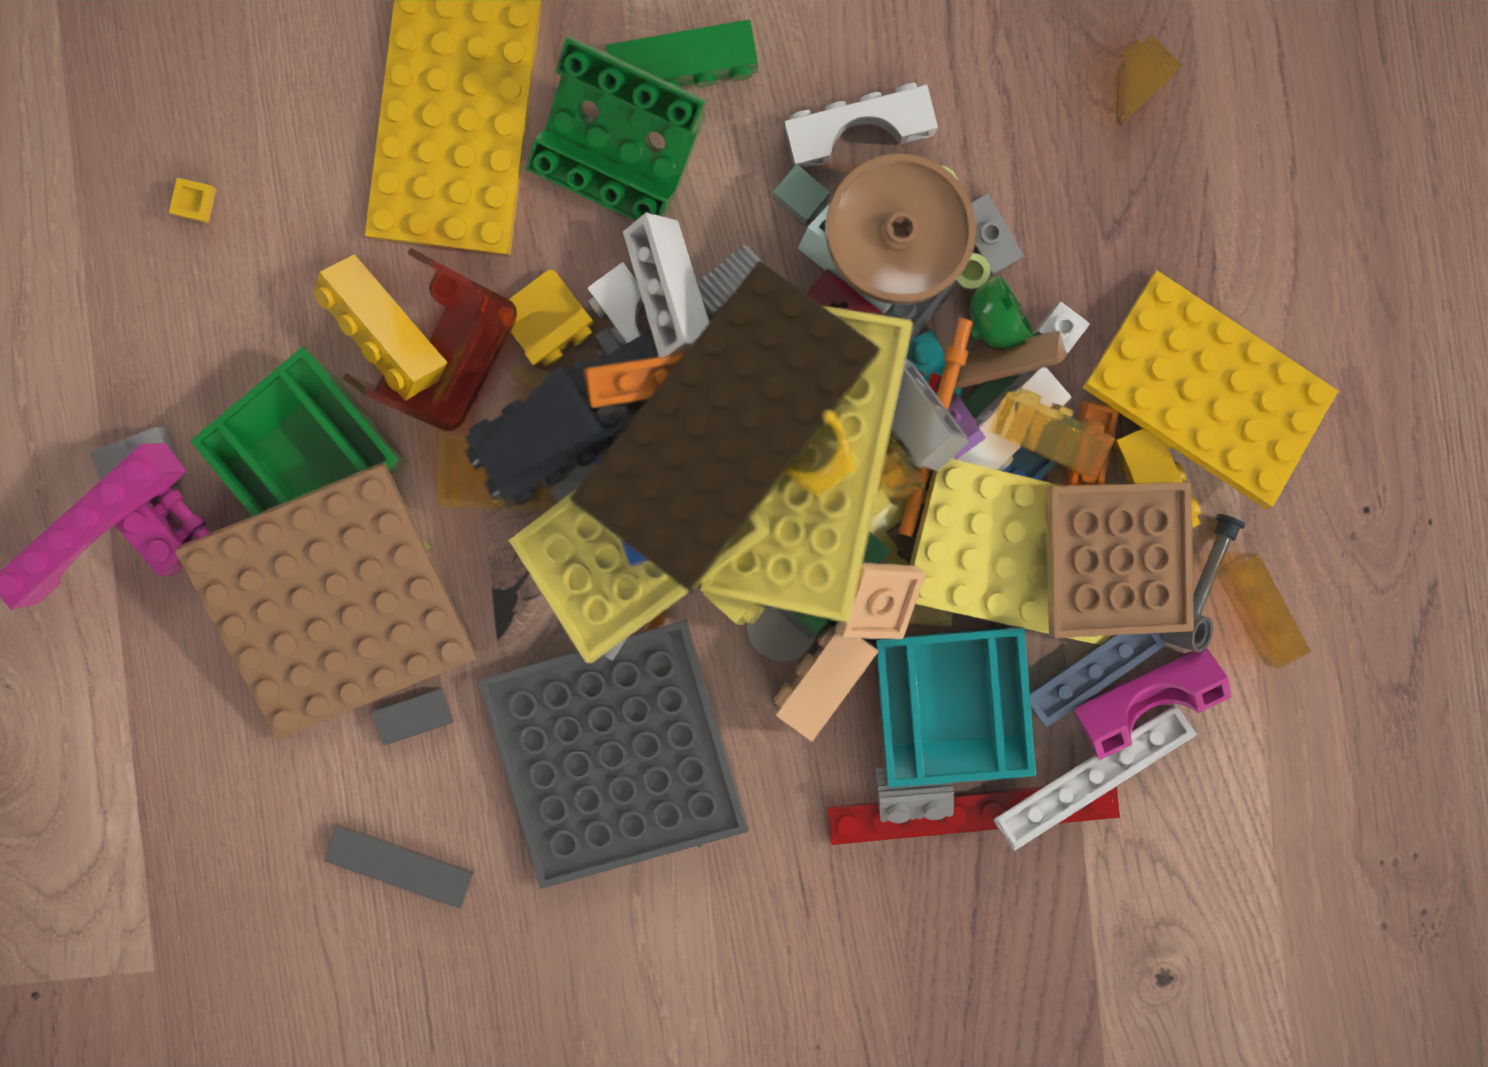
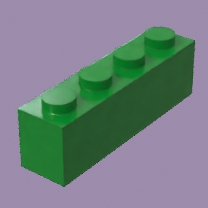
M750 19L606 44L608 55L679 88L680 86L694 84L697 88L709 87L716 84V80L730 78L731 81H743L751 78L752 73H758V60Z

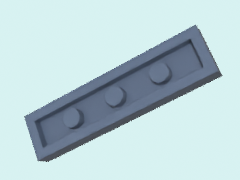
M1158 633L1111 635L1103 644L1097 645L1030 691L1031 708L1043 726L1047 728L1166 646Z

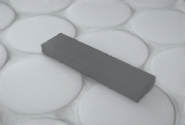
M340 824L335 828L324 861L457 908L462 907L474 874L473 871Z

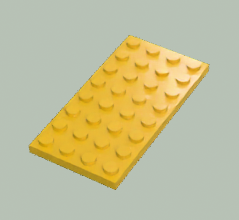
M394 0L365 237L504 256L511 255L543 0Z

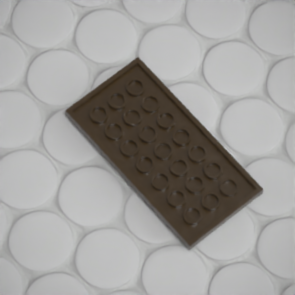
M759 260L569 499L692 594L825 424L823 414L828 410L834 412L881 353V348Z

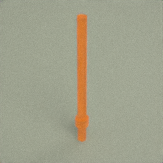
M958 318L951 346L946 347L943 361L946 364L937 397L947 410L949 409L960 366H965L968 351L965 348L973 321ZM924 466L916 468L899 534L913 537L931 473L930 468Z

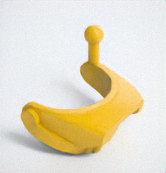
M829 410L823 414V421L833 427L838 440L837 451L832 461L825 468L813 473L803 474L795 471L792 466L786 473L795 484L817 497L821 496L823 491L827 493V488L839 484L848 473L856 471L851 446L844 435L847 432L841 423L836 420L835 413Z

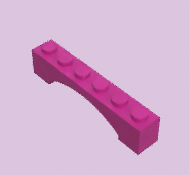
M152 443L139 445L0 570V597L10 610L39 604L62 583L60 578L94 541L145 502L157 495L163 494L187 472L167 444Z

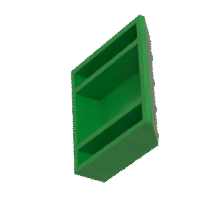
M304 346L190 440L252 516L382 462H385L390 474H393L407 462L340 380Z

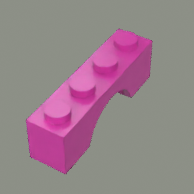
M1208 648L1200 653L1194 651L1187 652L1179 659L1162 667L1153 668L1147 674L1131 682L1122 683L1110 692L1097 698L1088 699L1082 705L1074 708L1081 732L1098 760H1101L1132 745L1131 734L1136 720L1152 707L1162 704H1179L1200 713L1232 697L1228 676Z

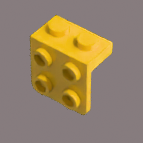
M554 270L544 272L502 304L497 310L500 319L525 350L524 354L538 369L542 366L548 368L563 357V350L571 344L577 346L592 335L591 329L596 326Z

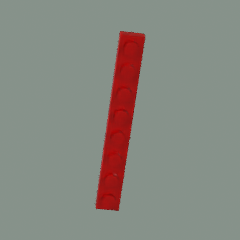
M1045 786L954 795L953 815L950 817L946 815L939 820H930L923 817L922 819L915 818L914 820L909 818L903 823H893L888 820L882 822L880 821L878 802L830 806L827 809L831 845L998 830L993 821L996 817ZM1117 786L1058 824L1120 818Z

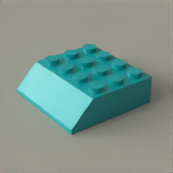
M1004 626L906 634L903 639L873 638L874 647L878 650L875 656L882 748L888 788L1036 776L1025 629L1023 627Z

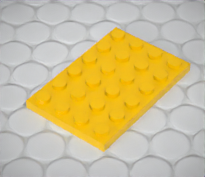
M1158 270L1151 275L1082 387L1265 510L1272 508L1338 393L1337 389Z

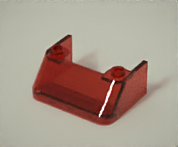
M410 247L407 252L408 255L436 270L430 282V294L437 303L446 307L429 340L447 362L439 382L405 401L397 391L389 387L384 375L380 378L377 386L347 372L343 379L373 400L441 430L452 431L460 427L466 419L516 322L517 309L509 299Z

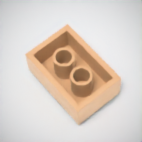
M828 623L816 640L820 646L814 655L806 653L795 669L797 671L796 674H798L792 685L785 682L774 697L776 716L811 742H813L878 653V650L863 638H842L835 631L837 623L835 626Z

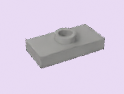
M987 193L972 202L976 220L974 247L978 254L986 258L990 264V275L992 276L1022 259L1024 254L990 195Z

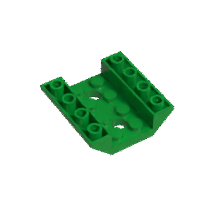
M567 36L555 70L556 73L561 75L548 120L545 129L534 138L525 170L631 220L637 221L645 213L664 217L680 186L704 122L706 100ZM583 101H590L596 105L598 117H590L584 112ZM650 132H657L664 138V148H656L650 143L648 138Z

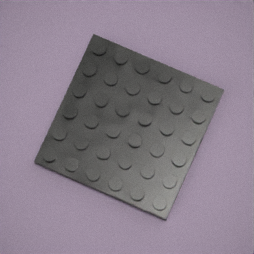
M687 619L628 636L613 661L602 655L593 663H586L580 652L575 651L478 680L540 889L749 831L748 822Z

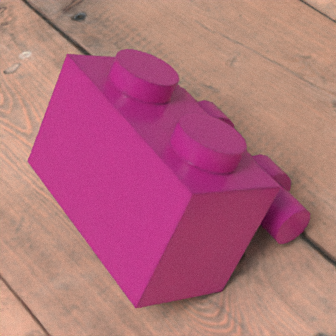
M169 487L163 494L158 495L161 499L160 503L155 498H152L115 524L116 528L159 577L176 575L183 568L175 553L177 547L191 542L190 538L193 536L195 539L210 534L205 528L206 522L199 514L194 515L183 502L185 498L177 489L172 490ZM173 512L174 515L181 521V523L183 524L181 528L173 520L169 513Z

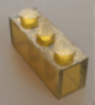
M1021 388L1019 393L1005 392L988 430L989 433L1076 473L1097 479L1115 437L1103 432L1104 425L1088 418H1084L1083 422L1071 418L1073 411L1056 403H1053L1051 408L1039 403L1041 396L1029 390Z
M1245 553L1220 567L1217 576L1264 665L1279 669L1311 652L1259 554Z

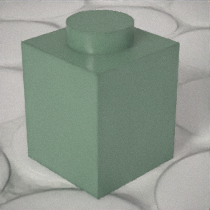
M798 164L794 166L773 191V200L805 227L811 220L814 221L828 206L826 202L830 197V192Z

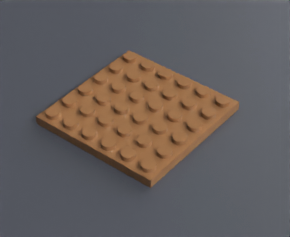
M385 462L183 544L175 550L276 741L477 659V652Z

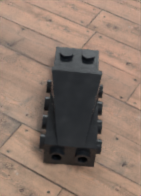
M651 329L597 362L595 359L587 364L581 361L571 366L566 372L561 366L558 367L525 401L515 400L501 410L502 415L490 422L488 419L481 420L469 429L470 434L465 436L468 449L464 453L475 470L482 468L489 480L485 481L484 485L495 502L502 499L507 509L515 504L517 507L524 505L536 496V491L546 485L552 487L560 483L568 476L567 472L579 465L585 467L594 462V459L600 457V452L615 442L648 399L589 407L583 368L659 357Z

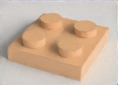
M862 563L850 622L838 620L835 631L842 638L903 639L926 572L918 566Z

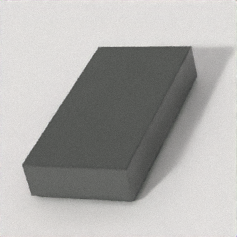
M443 688L372 711L383 746L454 722Z

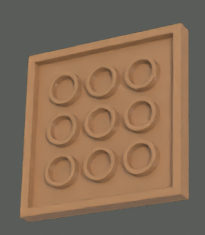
M1191 483L1046 487L1049 637L1068 638L1194 631Z

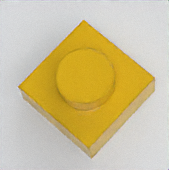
M176 178L169 213L174 216L209 224L217 188L212 185Z

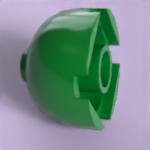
M1000 275L982 284L970 298V321H973L970 333L976 341L983 338L992 348L1007 349L1035 336L1027 316L1024 317L1019 308L1021 306L1005 279L1000 277Z

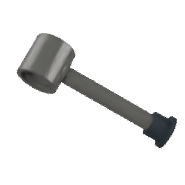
M1217 514L1216 516L1218 524L1214 533L1217 536L1193 593L1194 631L1161 633V637L1166 643L1200 653L1207 648L1213 634L1212 620L1201 614L1231 540L1235 541L1239 530L1244 529L1246 525L1241 520L1224 514Z

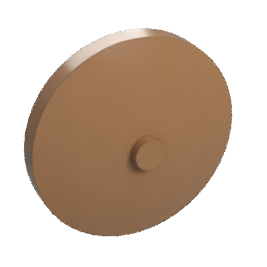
M888 154L868 160L845 177L829 205L825 235L828 251L835 267L853 288L876 301L906 305L923 302L937 296L960 276L973 253L976 239V220L969 196L960 182L948 170L934 161L917 155Z

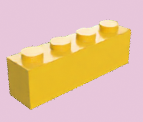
M355 254L319 272L313 290L317 302L321 307L327 309L338 321L342 332L355 341L361 348L365 359L378 368L392 390L397 391L406 401L439 382L447 365L446 360Z

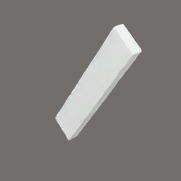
M1175 704L1132 731L1131 746L1101 760H1098L1097 756L1094 755L999 815L993 821L1014 852L1195 737L1197 733Z

